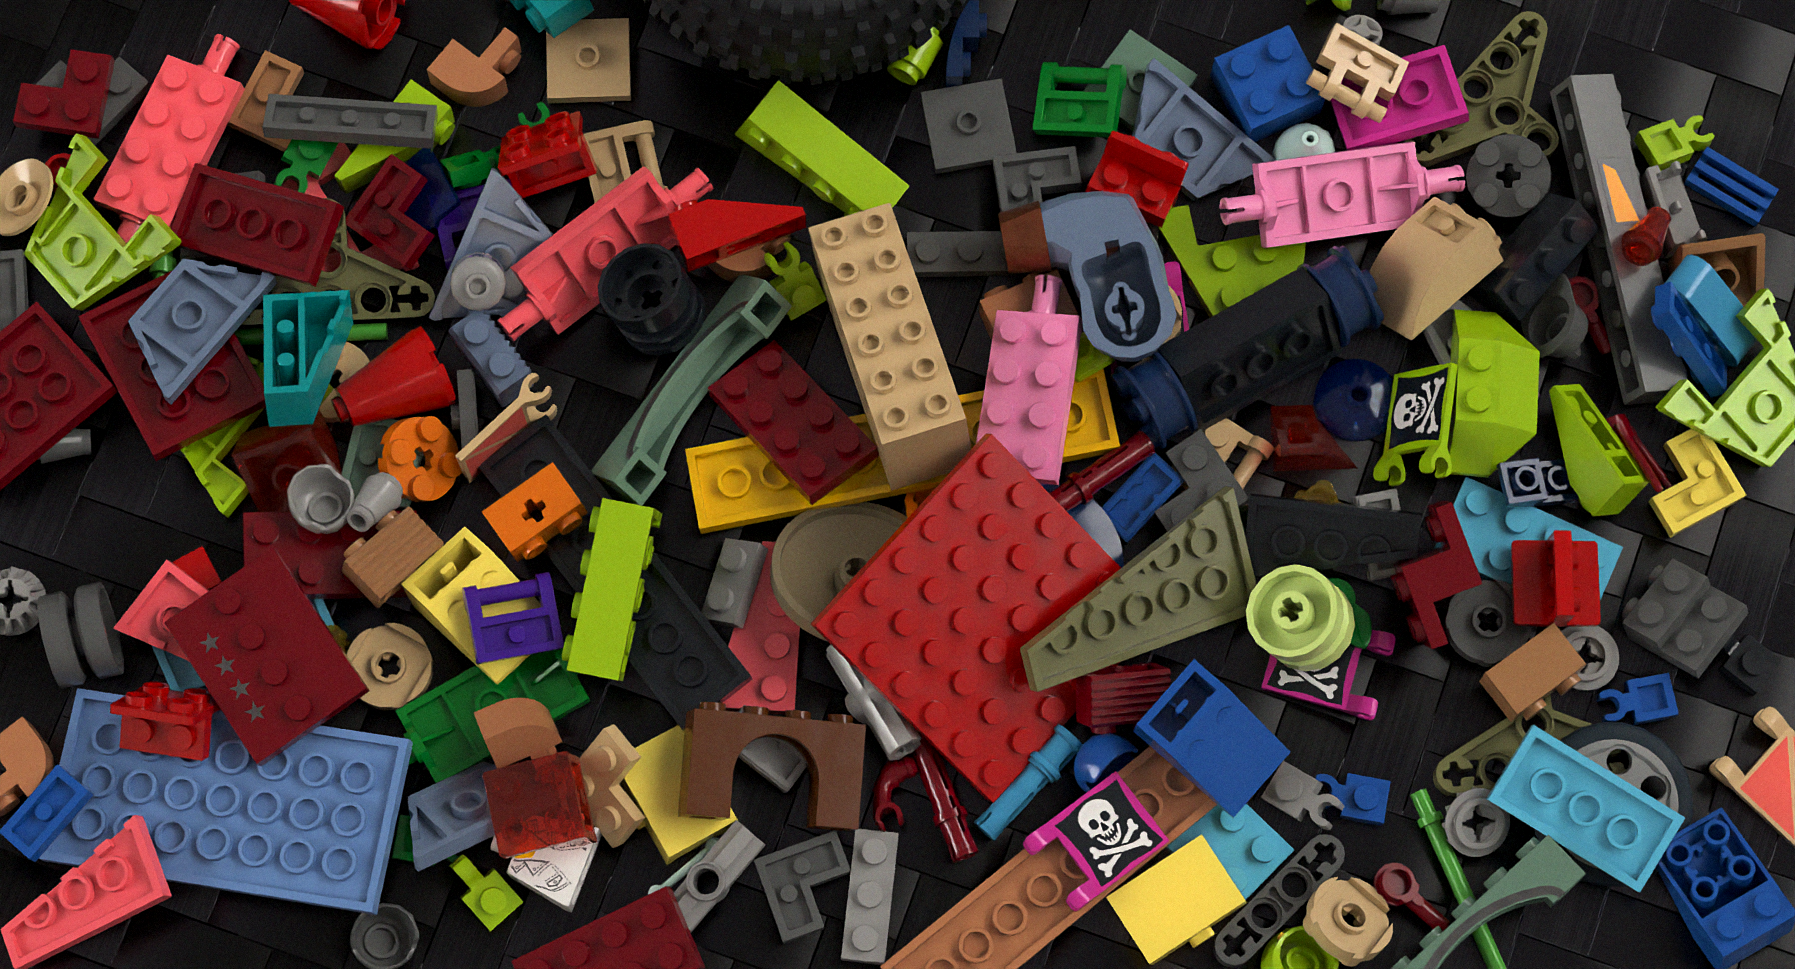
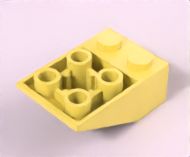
M466 527L462 528L401 583L413 607L497 685L530 656L476 664L468 616L463 601L462 587L476 585L477 589L520 581L495 553ZM535 597L485 605L481 606L483 618L540 608L541 604Z

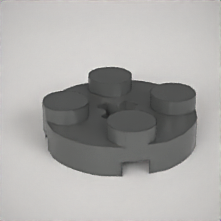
M1515 134L1495 136L1479 144L1468 163L1466 173L1468 190L1477 205L1490 215L1502 219L1520 218L1530 213L1549 192L1552 179L1549 161L1540 146L1526 137ZM1508 165L1513 166L1514 172L1521 173L1520 180L1513 181L1511 188H1505L1504 182L1497 179L1498 172H1503L1505 166Z
M1495 579L1494 581L1483 580V584L1454 594L1448 603L1445 619L1443 620L1444 632L1453 649L1466 660L1478 663L1483 667H1491L1501 662L1527 643L1531 633L1530 626H1515L1513 624L1512 585ZM1492 612L1497 616L1494 624L1498 630L1495 632L1489 629L1483 631L1479 627L1480 620L1477 618V615L1482 613L1488 616Z

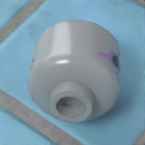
M474 252L466 254L457 261L452 269L450 286L453 296L460 305L469 310L482 311L490 309L500 301L505 292L506 276L503 266L496 258L487 253Z

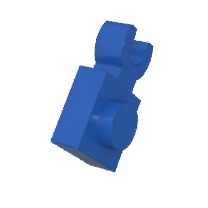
M1669 673L1627 680L1624 683L1626 692L1624 694L1615 689H1606L1596 696L1597 702L1610 700L1616 706V712L1604 715L1601 718L1602 722H1618L1625 714L1631 713L1633 725L1675 718L1679 715Z
M1347 773L1344 785L1338 784L1336 779L1328 774H1318L1315 776L1316 780L1329 789V794L1334 795L1344 804L1345 807L1343 810H1340L1339 818L1379 826L1384 824L1390 781Z

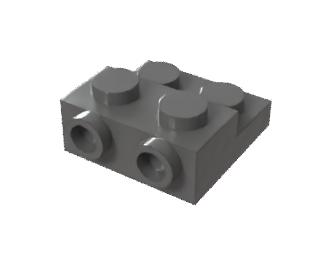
M1672 558L1666 567L1658 565L1654 568L1647 582L1649 589L1642 598L1634 597L1626 604L1622 613V619L1624 620L1622 624L1629 640L1699 678L1749 612L1747 605L1711 586L1707 576Z

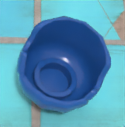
M1113 733L1092 736L1080 747L1074 761L1075 779L1079 787L1085 792L1090 791L1115 771L1119 772L1134 759L1131 751L1137 753L1138 749L1124 737Z

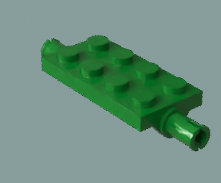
M563 649L530 655L498 685L476 665L395 710L407 731L403 734L405 739L413 742L409 765L417 760L420 764L424 762L434 781L438 783L483 761H487L492 756L473 712L502 700L529 698L543 704L549 710L555 722L590 702L577 677L580 673L567 670L568 661L562 660Z

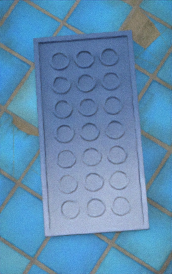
M77 688L59 765L64 767L94 795L39 857L40 860L79 867L94 854L93 850L106 839H112L125 828L123 825L132 816L139 815L143 816L166 881L377 915L413 746L411 740L319 726L266 764L259 766L242 743L222 710H219L212 714L209 757L203 761L120 748L122 715L111 714L110 704L125 695Z

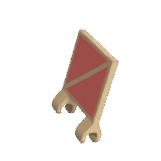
M537 373L527 375L522 383L518 398L455 455L463 476L469 483L482 473L479 466L491 455L544 415H547L550 420L556 416L557 406L555 404L546 412H539L536 409V406L545 403L552 393L550 386L545 387L543 392L533 393L530 391L531 385L539 380Z
M1769 706L1760 710L1754 716L1753 722L1763 732L1774 738L1775 741L1753 766L1743 774L1731 758L1723 756L1715 759L1709 767V772L1717 780L1732 789L1795 849V731L1775 708Z

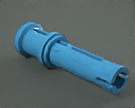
M1057 724L1054 727L1055 733L1038 752L1033 751L1029 755L1028 761L1030 763L1000 797L974 821L975 826L992 841L997 839L1007 825L1017 817L1048 782H1057L1061 778L1060 771L1078 753L1083 745L1062 725Z

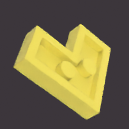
M1689 429L1668 440L1663 445L1683 481L1653 496L1648 502L1671 538L1737 503L1746 496V493L1715 442L1699 432Z

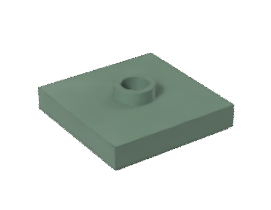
M1130 29L1101 68H1109L1111 64L1126 66L1127 82L1122 93L1119 122L1133 131L1146 65L1153 58L1190 88L1197 80L1198 74ZM1088 84L1083 92H1106L1107 85Z

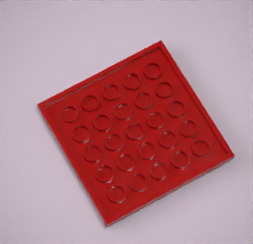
M986 433L812 621L811 625L987 801L994 803L1030 763L1028 761L1029 755L1033 751L1038 752L1055 733L1054 727L1057 724L1063 726L1076 712V678L1039 692L1030 690L1020 648L1121 569V567L992 434ZM1118 662V663H1116V664H1113V665H1110V666L1115 667V666H1117L1120 662Z

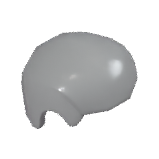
M308 465L293 476L287 489L290 511L299 525L316 534L337 532L348 523L347 514L355 501L354 491L351 488L352 485L348 479L337 473L331 465Z

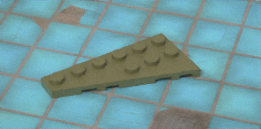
M1223 487L1020 648L1030 690L1042 691L1246 616L1250 594L1257 584L1234 488Z

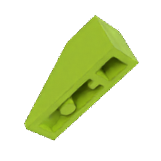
M410 80L393 102L437 105L438 118L433 144L434 149L437 144L443 145L454 131L455 118L451 106L413 80ZM359 144L334 176L340 190L347 194L370 183L391 154L404 163L409 164L431 153L433 149Z
M1580 384L1553 386L1549 390L1569 484L1579 496V502L1582 507L1590 512L1592 516L1619 514L1649 481Z

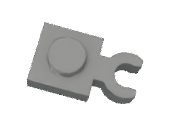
M1285 761L1281 763L1261 796L1264 801L1300 822L1307 811L1310 812L1311 819L1319 827L1326 830H1331L1333 825L1322 818L1323 809L1329 805L1335 806L1339 810H1343L1345 807L1334 795H1318L1323 784Z

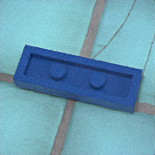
M1668 282L1656 286L1655 305L1651 307V316L1658 330L1663 329L1669 337L1675 355L1683 357L1688 364L1694 382L1697 384L1701 383L1711 398L1722 395L1727 390V361L1673 283Z

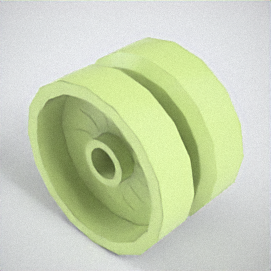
M1296 564L1276 568L1262 577L1252 590L1246 608L1248 629L1255 642L1288 668L1301 671L1322 669L1339 659L1351 643L1355 628L1353 607L1346 595L1314 568Z

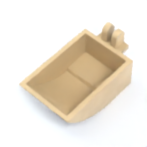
M1433 197L1399 226L1382 247L1369 272L1378 288V291L1373 294L1384 315V320L1381 323L1409 340H1413L1503 262V258L1498 250L1502 241L1496 235L1492 226L1483 218L1475 219L1466 214L1457 204L1452 203L1449 205L1436 197Z

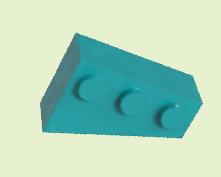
M350 290L263 295L264 397L269 427L313 424L354 323Z

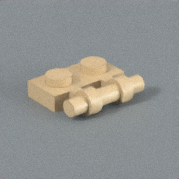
M1336 23L1330 30L1316 60L1318 64L1328 68L1330 72L1326 76L1313 69L1306 84L1319 90L1318 95L1328 101L1333 98L1352 108L1351 113L1361 119L1367 116L1380 123L1386 114L1387 108L1374 102V99L1377 95L1388 102L1397 91L1409 62ZM1343 77L1363 87L1361 94L1342 85Z

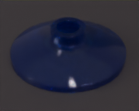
M1348 359L1334 364L1324 372L1315 389L1314 405L1320 421L1331 433L1349 441H1366L1381 435L1387 430L1393 379L1379 365L1367 360ZM1353 390L1363 391L1366 395V400L1363 402L1355 401L1351 396V392Z

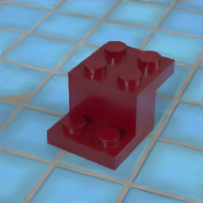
M1444 500L1426 506L1429 516L1423 518L1431 541L1440 542L1441 547L1419 554L1417 558L1405 559L1393 564L1396 574L1390 576L1398 600L1407 601L1411 611L1410 615L1405 616V620L1413 640H1417L1418 643L1422 642L1423 645L1430 649L1448 644L1433 602L1483 584L1453 503Z

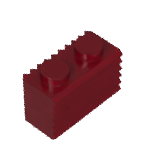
M1148 662L1115 667L1109 666L1077 677V722L1090 727L1091 732L1095 734L1117 732V725L1130 724V728L1135 729L1136 724L1170 687V668Z

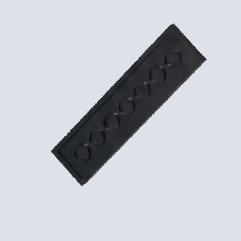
M544 415L486 459L479 468L501 497H503L553 462L588 513L581 517L583 521L576 529L565 535L559 533L547 541V547L544 552L573 590L583 593L586 576L580 575L581 561L584 550H592L595 533L589 532L591 513L594 506L601 507L602 498L613 499L549 417ZM538 509L531 513L536 522L544 518ZM653 552L651 564L648 565L647 570H642L640 577L645 580V590L638 613L633 612L632 621L636 622V628L628 661L684 731L686 712L694 708L699 709L700 702L723 703L753 680V678Z

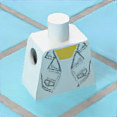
M534 816L527 819L522 833L509 828L494 835L491 850L512 857L507 871L510 878L572 913L602 835L599 828Z

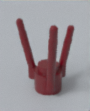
M1617 414L1607 418L1606 421L1631 453L1654 490L1661 492L1663 487L1666 490L1672 487L1673 484L1642 443L1626 414Z

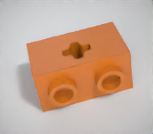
M553 462L482 511L517 562L524 557L526 560H529L539 555L547 547V541L559 533L565 535L576 529L583 521L581 517L588 513ZM536 509H538L544 517L539 522H536V520L533 519V516L531 515V513Z

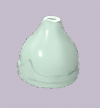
M1310 123L1296 124L1285 130L1277 139L1272 157L1276 160L1332 153L1335 152V146L1329 132L1320 126Z

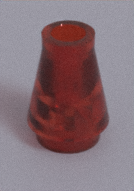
M1652 207L1643 218L1624 233L1621 240V250L1623 256L1630 263L1637 266H1646L1660 258L1667 229L1671 223V216L1668 211L1661 207Z

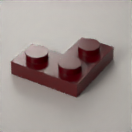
M70 50L63 88L21 83L13 123L18 128L75 135L77 133L89 138L99 139L115 63L112 55Z
M391 154L347 215L346 225L411 270L435 237L431 232L405 215V212L425 186L428 179Z

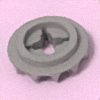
M13 566L0 571V598L8 596V590H11L12 585L14 594L28 601L14 604L12 611H10V618L6 606L0 603V634L8 636L25 633L39 622L38 598L46 595L42 583L30 571Z
M1599 626L1566 627L1561 631L1577 653L1586 641L1588 656L1597 660L1596 663H1589L1582 673L1577 674L1581 681L1573 688L1577 692L1583 690L1595 691L1606 685L1614 677L1619 665V651L1611 635Z
M1472 786L1470 790L1456 793L1457 798L1452 804L1445 806L1447 814L1445 822L1441 825L1446 831L1448 838L1446 841L1458 852L1466 856L1480 857L1492 853L1503 843L1508 834L1510 814L1486 799L1491 792L1490 789ZM1473 811H1476L1482 817L1490 819L1477 824L1475 832L1473 828L1462 824V822L1473 818Z

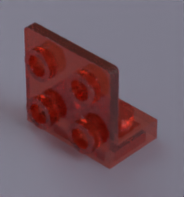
M563 751L484 772L483 780L500 857L506 859L568 842L579 846L597 842L578 756L568 751Z

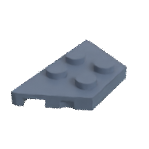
M1155 58L1146 65L1132 136L1160 151L1171 152L1189 164L1180 191L1192 201L1253 175V163L1276 160Z
M491 168L429 314V318L434 321L443 320V318L466 317L474 311L458 303L452 294L450 286L452 269L457 261L466 254L474 252L487 253L493 256L504 268L506 276L505 292L496 305L485 311L488 315L505 316L527 299L525 296L527 294L526 290L510 267L553 235L510 183L495 168Z
M183 258L129 319L128 322L165 400L172 405L263 300V295H267L277 284L274 275L267 272H262V275L238 272L237 267L226 265L209 266L202 261Z
M483 761L408 796L415 869L419 872L565 802L563 788L555 783H552L547 789L532 785L529 775L516 771H505L502 768L497 770L496 765Z

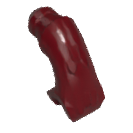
M905 756L898 761L888 760L874 783L873 820L879 831L886 832L882 820L887 815L897 817L900 827L904 823L900 807L895 803H891V793L894 788L899 786V783L904 782V779L915 777L918 773L913 757Z

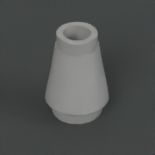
M384 472L367 477L347 514L349 525L357 531L365 532L390 511L397 509L401 504V497L403 495L400 482L394 476Z

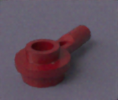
M1576 276L1569 278L1575 302L1586 314L1589 323L1588 332L1600 355L1603 356L1610 353L1611 348L1606 328L1596 312L1599 306L1596 284L1586 277Z
M1393 862L1385 864L1377 870L1373 878V887L1378 894L1383 896L1388 906L1397 907L1405 904L1430 928L1434 929L1439 926L1443 931L1447 928L1450 921L1418 894L1420 885L1416 882L1414 874L1408 867Z

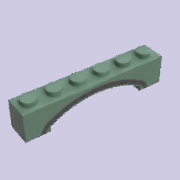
M739 275L702 323V327L696 336L680 352L593 467L591 472L596 479L617 498L642 506L667 472L664 470L669 453L685 423L707 394V387L716 382L731 365L763 338L768 339L792 305L766 280L748 275Z
M1549 834L1541 842L1533 837L1515 854L1520 861L1507 872L1503 866L1500 867L1483 883L1488 889L1486 893L1477 901L1471 896L1465 899L1451 913L1456 920L1443 931L1439 926L1435 927L1419 942L1424 949L1412 961L1405 955L1391 969H1439L1449 954L1465 938L1485 923L1501 914L1529 904L1545 902L1551 908L1581 881L1586 873Z

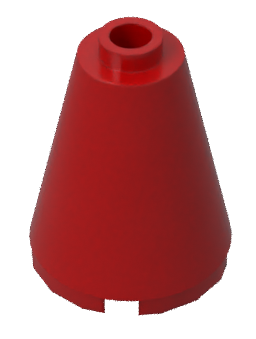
M289 0L292 5L361 46L378 50L384 48L392 40L399 27L401 19L394 17L397 4L405 5V0Z
M421 326L410 330L335 388L337 397L331 399V402L341 422L349 420L351 425L355 427L445 408L455 403L456 396L444 364H439L433 352L436 351V348Z

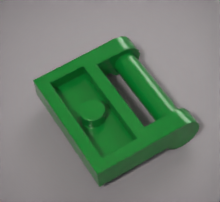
M1043 62L1040 72L1033 131L1037 135L1108 138L1111 131L1118 130L1122 93L1127 82L1126 66L1111 64L1109 68L1062 67L1057 62ZM1058 83L1107 85L1106 92L1055 90Z

